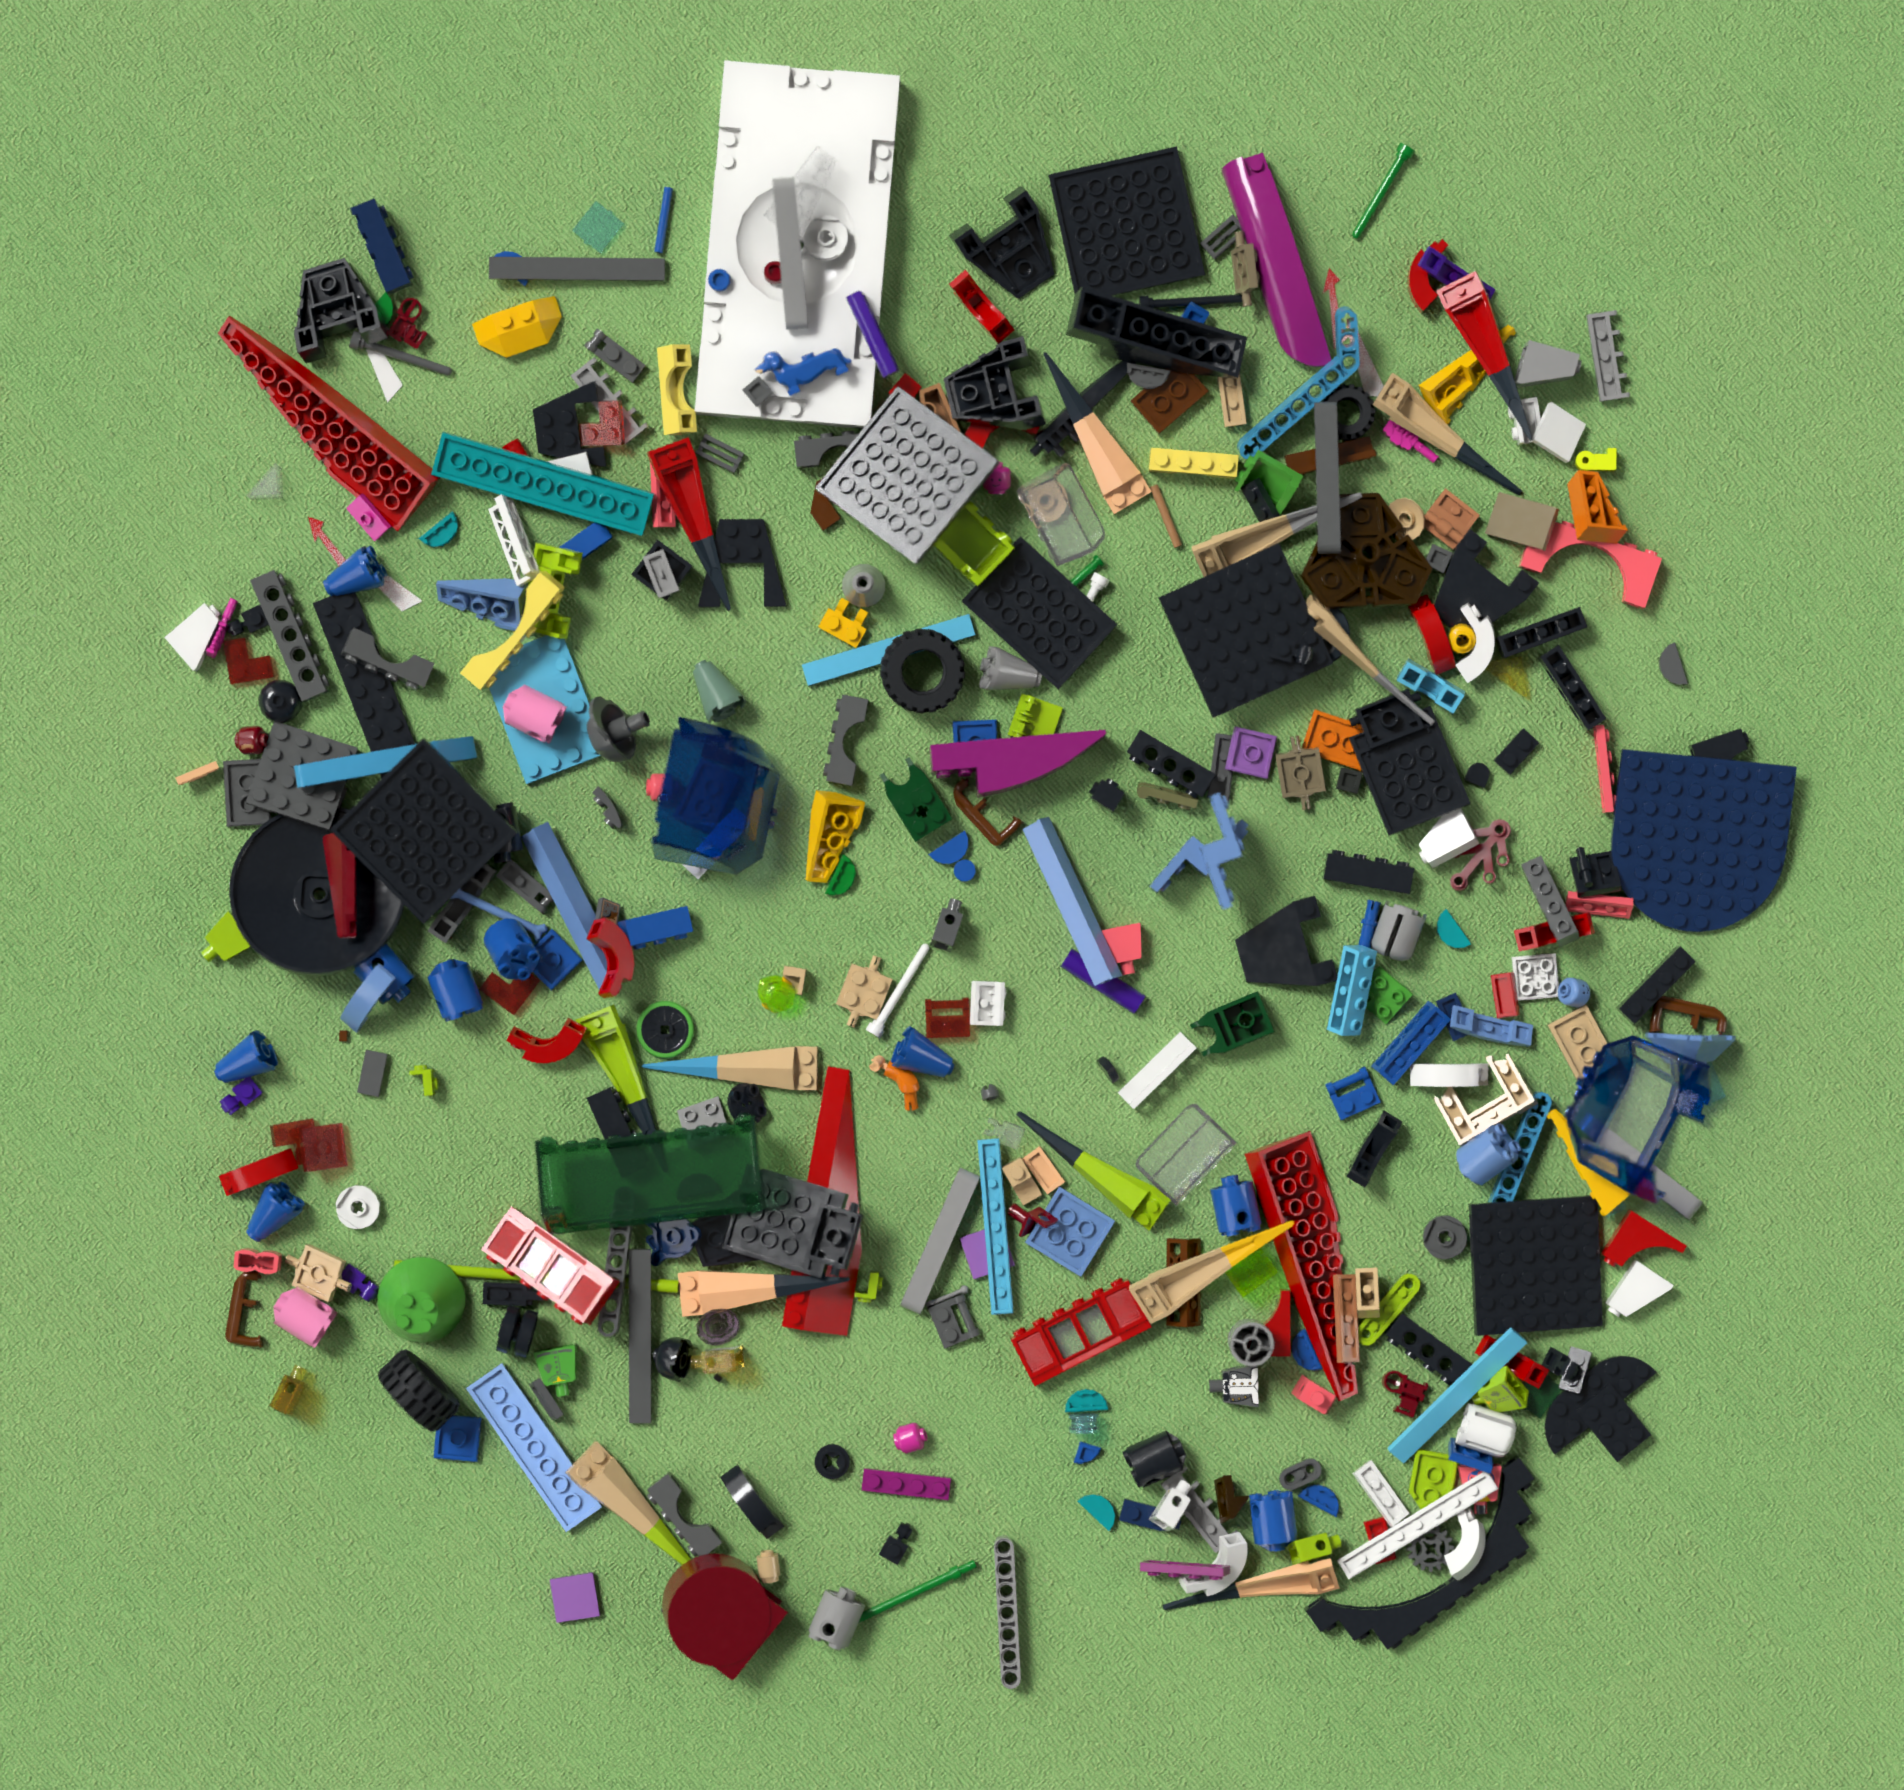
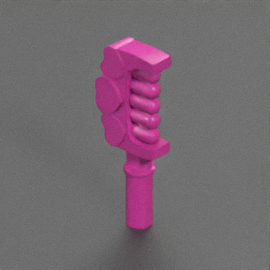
M1391 420L1382 429V432L1385 433L1390 443L1394 446L1400 445V448L1406 451L1413 447L1432 463L1439 457L1427 448L1424 443L1418 441L1419 437Z
M229 599L221 616L223 619L221 622H218L215 635L212 637L210 646L206 649V656L215 659L218 651L221 649L228 629L227 623L231 621L238 603L237 600Z

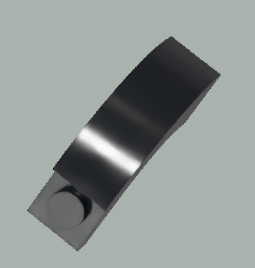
M1384 1110L1355 1154L1346 1177L1365 1188L1380 1158L1397 1135L1403 1121Z
M738 1464L720 1477L742 1512L766 1539L785 1527L762 1499L748 1475Z

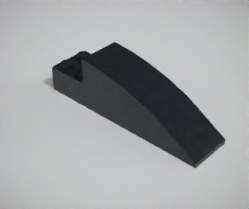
M1081 287L1075 294L1066 331L1068 336L1101 345L1100 355L1164 370L1233 379L1239 377L1247 341L1245 336L1085 287Z

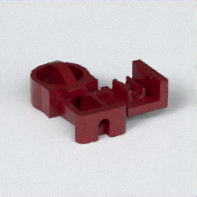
M407 298L401 303L397 311L399 316L389 331L387 330V333L398 342L402 341L400 337L404 338V342L417 350L428 333L423 330L420 332L415 329L416 325L410 324V322L414 324L421 315L422 306L417 299ZM409 301H413L407 309L406 313L404 314V305ZM416 304H418L420 307L418 314L414 317H408Z
M1391 1370L1386 1372L1382 1377L1384 1389L1388 1392L1401 1394L1399 1396L1401 1399L1399 1406L1396 1405L1393 1411L1413 1418L1418 1405L1417 1401L1424 1400V1392L1427 1390L1428 1384L1424 1382L1422 1385L1408 1380V1376L1399 1371ZM1390 1374H1397L1401 1382L1387 1377ZM1386 1382L1399 1387L1395 1390L1387 1386Z

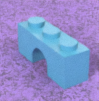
M1409 658L1397 676L1398 682L1414 691L1417 690L1433 699L1434 703L1451 713L1455 712L1465 695V691Z

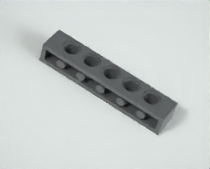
M273 570L250 580L301 701L306 702L327 693V687L330 684L326 675H321L318 667L321 666L317 654H312L310 650L312 642L309 635L304 634L301 626L304 625L300 614H295L292 608L295 602L290 593L286 594L283 586L287 584L282 573L278 574L277 571ZM273 589H277L280 594L276 601L269 599V592ZM281 609H286L288 612V618L285 621H279L277 617ZM290 629H294L297 633L294 641H288L286 638V633ZM302 649L305 652V658L298 662L295 659V652ZM311 669L314 672V678L306 682L303 674L306 670Z

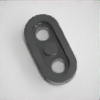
M1306 1458L1283 1469L1279 1475L1280 1484L1287 1490L1301 1487L1320 1476L1321 1466L1317 1460ZM1312 1465L1314 1467L1313 1472H1306V1467ZM1289 1474L1294 1476V1480L1291 1482L1286 1481V1476Z

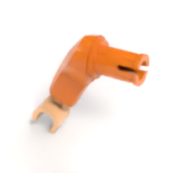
M881 1055L875 1056L871 1060L873 1063L869 1065V1068L874 1072L879 1071L881 1068L885 1069L884 1075L894 1080L900 1091L904 1093L905 1109L910 1111V1106L912 1111L918 1109L917 1091L920 1086L916 1076L909 1070L893 1067L891 1060L888 1064L885 1063V1059Z

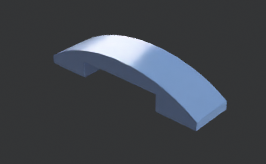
M378 964L353 995L340 1019L356 1033L359 1032L375 1004L388 990L396 977L382 965Z
M1456 1005L1452 1007L1450 1027L1461 1033L1503 1044L1531 1046L1532 1024L1516 1020L1509 1022L1474 1013L1472 1009Z

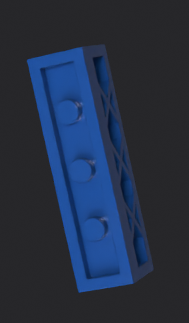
M1427 1001L1371 1067L1394 1085L1451 1019L1436 1005Z

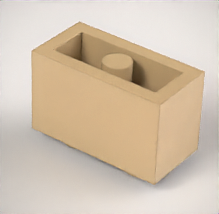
M1355 1268L1358 1318H1380L1377 1268Z

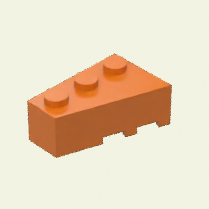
M1578 470L1567 483L1577 540L1617 544L1628 529L1625 524H1621L1617 516L1619 512L1616 507L1612 506L1608 498L1610 494L1598 472Z

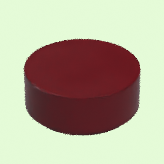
M771 261L765 266L764 278L768 283L780 284L782 282L780 262Z

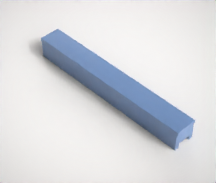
M1050 818L1038 819L1037 822L1023 829L1024 834L1094 986L1122 976Z
M546 822L531 829L530 832L521 836L600 990L607 972V960L603 951L586 939L596 915L549 823Z

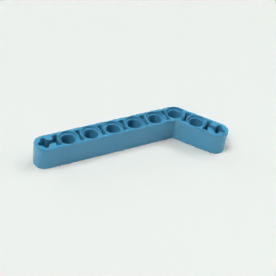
M1343 306L1337 309L1335 313L1337 356L1240 438L1237 443V449L1244 459H1248L1250 455L1254 457L1258 450L1263 452L1314 407V402L1322 401L1359 368L1357 315L1351 308ZM1345 314H1348L1351 317L1347 318V326L1349 328H1346L1345 322L1341 319L1345 318ZM1351 335L1353 337L1351 343L1347 345L1342 344L1343 337ZM1346 357H1353L1354 359L1350 366L1343 365ZM1330 371L1337 372L1334 380L1329 381L1326 379ZM1320 386L1318 394H1310L1311 387ZM1295 401H1303V406L1300 409H1293ZM1284 414L1287 416L1284 423H1276L1279 415ZM1263 429L1270 430V434L1266 438L1259 437ZM1254 437H1256V439L1260 443L1259 445H1257L1256 441L1253 440ZM1244 446H1251L1252 450H1245Z
M474 736L430 742L448 762L477 758ZM417 744L294 766L297 788L387 773Z
M1540 1091L1533 1093L1536 1099H1540L1543 1096L1542 1100L1545 1101V1104L1540 1105L1538 1110L1537 1104L1525 1111L1513 1140L1518 1143L1520 1138L1527 1136L1529 1139V1145L1526 1148H1521V1151L1518 1152L1521 1165L1515 1169L1509 1165L1499 1173L1488 1202H1495L1500 1197L1505 1201L1514 1200L1551 1107L1552 1101L1548 1094ZM1531 1109H1535L1542 1113L1541 1115H1539L1538 1113L1531 1112ZM1531 1116L1537 1118V1125L1533 1128H1529L1527 1125V1120ZM1506 1177H1511L1513 1180V1185L1509 1189H1505L1502 1184Z

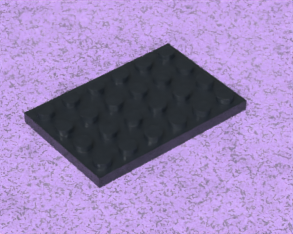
M1020 536L1012 545L1014 549L978 586L976 585L966 595L962 602L1059 690L1113 631L1117 624Z

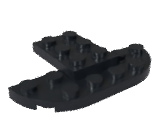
M1620 1355L1608 1357L1592 1366L1587 1372L1581 1395L1561 1391L1547 1409L1544 1433L1547 1444L1553 1454L1558 1453L1587 1428H1590L1615 1461H1620L1651 1436L1650 1432L1623 1399L1657 1372L1638 1358Z

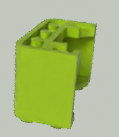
M969 501L933 546L971 583L978 586L1014 547L1011 545L1012 539L1004 532H996L992 528L993 522L985 515L982 518L976 512L978 508Z

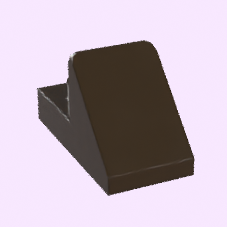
M1224 1475L1214 1480L1220 1523H1226L1234 1519L1249 1499V1496H1234L1235 1485L1232 1482L1231 1475Z

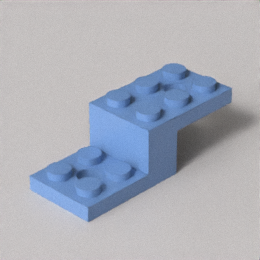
M1220 793L1209 796L1223 839L1200 846L1199 849L1221 909L1232 907L1231 902L1234 901L1230 888H1225L1223 881L1227 879L1223 868H1218L1217 864L1242 856L1241 851L1244 850L1240 837H1235L1233 830L1237 828L1233 817L1228 818L1226 809L1229 806L1226 797H1221Z
M1239 820L1235 824L1237 829L1233 831L1235 837H1240L1242 840L1248 833L1246 830L1248 824L1243 820ZM1191 836L1149 887L1155 892L1159 890L1164 891L1171 883L1169 878L1172 874L1178 875L1185 867L1184 860L1203 876H1206L1208 871L1199 849L1203 844L1194 836Z

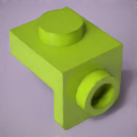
M427 1065L414 1066V1070H410L409 1075L422 1074L424 1096L435 1095V1090H438V1079L433 1076V1068L427 1069Z
M870 1271L868 1292L855 1291L854 1297H858V1301L871 1303V1299H876L877 1290L882 1289L883 1277H879V1272Z

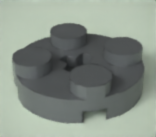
M1435 1216L1426 1224L1423 1230V1244L1428 1252L1436 1258H1453L1460 1254L1466 1246L1467 1235L1465 1228L1458 1219L1452 1216ZM1448 1231V1236L1451 1237L1450 1241L1441 1243L1439 1234Z

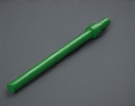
M971 1560L959 1567L957 1565L951 1567L948 1572L863 1611L858 1623L945 1582L961 1578L962 1574L977 1568L975 1561Z

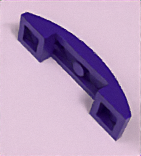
M1428 246L1418 263L1421 269L1445 286L1469 274L1430 246ZM1482 281L1490 300L1495 289Z

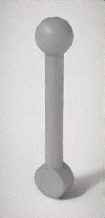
M963 1285L959 1290L926 1302V1307L933 1306L961 1293L966 1294L969 1288Z

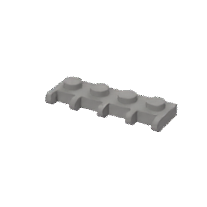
M1617 310L1586 315L1599 402L1630 397V392L1621 393L1619 379L1627 378V373L1618 374L1616 357H1622L1624 353L1623 351L1615 352L1613 336L1620 335V330L1612 331L1610 316H1616Z
M594 357L573 373L571 377L579 387L591 381H596L598 401L592 402V404L626 445L647 429L649 425L644 423L639 427L635 423L631 415L637 410L633 407L627 412L617 400L623 392L619 390L614 395L604 383L610 377L609 374L605 373L599 377L591 367L597 362V359Z
M1184 1465L1183 1471L1167 1478L1161 1483L1162 1487L1167 1491L1172 1487L1176 1488L1180 1480L1187 1482L1181 1474L1188 1468ZM1195 1481L1191 1484L1192 1488L1187 1494V1497L1191 1500L1183 1513L1214 1552L1217 1553L1219 1551V1536L1229 1533L1221 1525L1220 1518L1217 1519L1208 1508L1213 1502L1212 1498L1203 1502L1194 1491L1200 1485L1198 1481Z

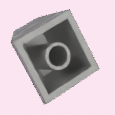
M1529 340L1523 346L1514 380L1517 388L1569 380L1576 376V373H1579L1582 361L1579 360L1580 354Z

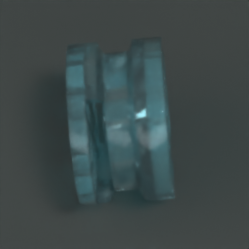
M1069 1414V1419L1072 1420L1071 1426H1069V1433H1098L1097 1418H1099V1414Z

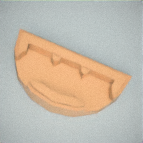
M214 761L176 777L178 785H183L187 782L190 783L211 772L217 771L219 768L218 764Z

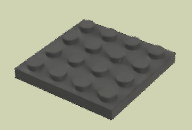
M274 722L267 740L268 746L265 747L246 804L330 831L347 780L297 788L294 766L357 755L358 748L280 722Z

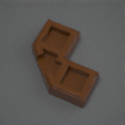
M820 479L819 481L816 482L815 487L819 484V482H820L822 479ZM815 489L810 513L822 531H824L841 518L829 502V499Z

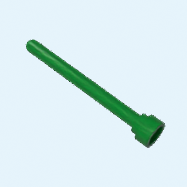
M1400 143L1397 147L1395 155L1397 158L1352 233L1353 238H1360L1404 161L1407 162L1414 155L1415 150L1409 146Z

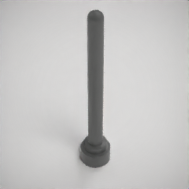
M353 332L349 348L355 350L366 348L447 376L452 374V369L448 366L376 342L367 344L359 332Z

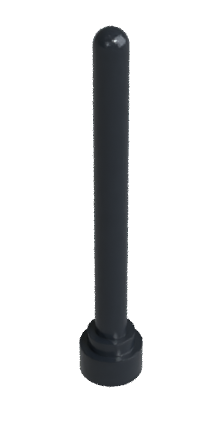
M1241 294L1153 300V298L1148 296H1139V304L1150 308L1186 307L1190 302L1198 306L1243 302Z

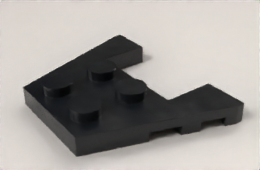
M591 381L533 409L538 453L563 458L587 452L590 464L602 467L607 466L604 446L581 447L577 417V403L598 401L596 381Z

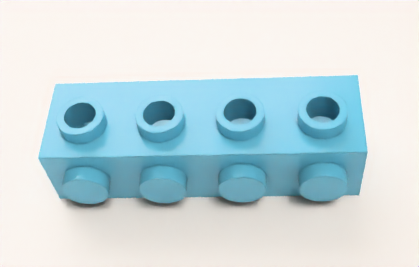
M1344 945L1327 1030L1341 1036L1361 1034L1376 962V950L1363 945Z

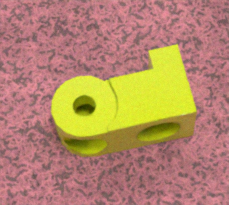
M1607 448L1606 454H1592L1590 451H1582L1575 457V466L1577 469L1584 471L1614 472L1616 471L1617 448Z

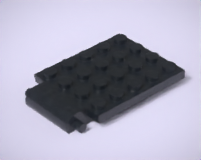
M1408 689L1401 691L1413 703L1421 700L1419 692L1410 694ZM1394 695L1354 709L1356 716L1349 718L1352 727L1359 724L1362 733L1349 737V741L1388 837L1471 804L1431 706L1422 710L1435 720L1432 726Z
M747 1164L723 1249L824 1279L827 1267L830 1265L832 1266L830 1275L839 1277L841 1269L848 1270L864 1215L858 1213L860 1205L851 1202L849 1210L845 1209L849 1194Z

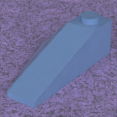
M512 579L437 581L436 588L439 601L461 611L467 609L476 613V617L481 620L485 617L494 621L495 626L515 631L522 619L528 583L519 587L516 585L515 580Z

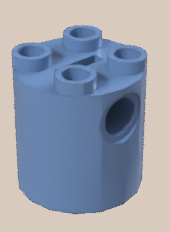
M1501 1123L1491 1125L1457 1150L1456 1157L1459 1169L1466 1178H1469L1478 1185H1483L1506 1167L1516 1162L1521 1147L1517 1141L1512 1140L1507 1134L1504 1125Z

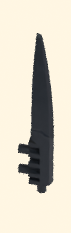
M1119 362L1080 393V396L1090 409L1127 374V363L1131 362ZM1066 407L1033 437L1036 445L1029 452L1034 457L1041 451L1048 455L1052 450L1061 457L1066 451L1059 443L1067 435L1075 443L1079 440Z

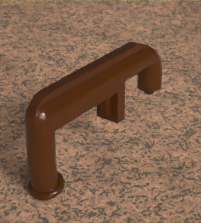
M962 778L953 790L957 807L992 845L1000 846L1024 824V821L1013 816L1012 822L998 833L979 812L987 805L985 803L987 800L983 798L974 806L962 793L969 786V780Z
M1662 996L1653 1006L1650 1030H1648L1649 1033L1662 1031L1660 1029V1020L1663 1009L1692 1015L1690 1025L1695 1030L1697 1029L1699 1017L1717 1020L1716 1031L1718 1035L1726 1033L1727 1019L1715 1007Z
M258 1271L243 1272L234 1283L225 1338L230 1343L249 1347H263L261 1335L258 1337L239 1335L244 1306L254 1307V1305L258 1304V1300L244 1298L247 1280L258 1281L262 1278Z

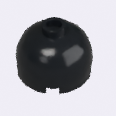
M274 680L262 688L258 705L261 713L268 720L287 723L296 718L302 709L303 702L293 683L286 680Z
M672 1337L664 1340L654 1350L653 1360L655 1361L658 1373L662 1377L676 1382H681L680 1377H686L692 1362V1355L688 1356L689 1348L693 1349L691 1341L680 1337Z

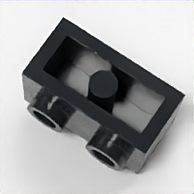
M1109 778L1106 781L1102 779L1099 783L1096 781L1089 791L1092 795L1090 798L1092 801L1111 812H1114L1125 792L1119 790V784Z

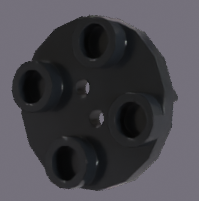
M737 1084L728 1094V1109L732 1118L738 1124L753 1126L766 1115L767 1109L756 1084Z

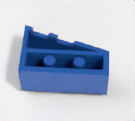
M688 906L620 921L617 924L627 936L630 945L633 946V950L646 947V942L653 941L654 945L667 942L666 938L674 936L675 940L687 938V933L693 932Z

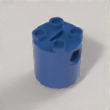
M516 919L499 920L491 925L485 933L484 946L500 975L507 979H528L530 973L537 967L540 954L522 923Z
M385 944L373 957L354 967L355 970L353 972L363 983L373 970L371 964L373 962H380L387 971L396 977L388 990L378 1000L382 1005L391 998H394L398 1003L411 992L406 985L415 977L394 951Z
M451 959L437 964L427 977L442 1019H445L446 1022L462 1017L463 1011L465 1014H469L483 1009V1001L469 963Z
M1238 1175L1221 1178L1222 1186L1210 1189L1219 1233L1222 1236H1233L1240 1234L1239 1230L1241 1229L1242 1231L1248 1230V1232L1259 1230L1261 1219L1253 1181L1239 1182Z
M1281 1490L1268 1491L1267 1495H1262V1493L1249 1495L1254 1544L1268 1551L1285 1550L1291 1541L1298 1539L1292 1491L1281 1492Z

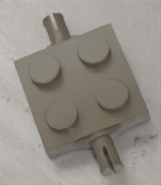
M1244 231L1235 232L1236 246L1231 251L1235 293L1242 294L1243 307L1252 306L1250 293L1253 289L1258 288L1260 281L1255 265L1257 252L1253 244H1245Z
M1296 735V744L1294 736L1290 737L1292 750L1275 754L1282 798L1299 797L1302 810H1306L1305 801L1308 810L1311 809L1309 796L1317 792L1326 791L1319 747L1301 748L1299 735Z

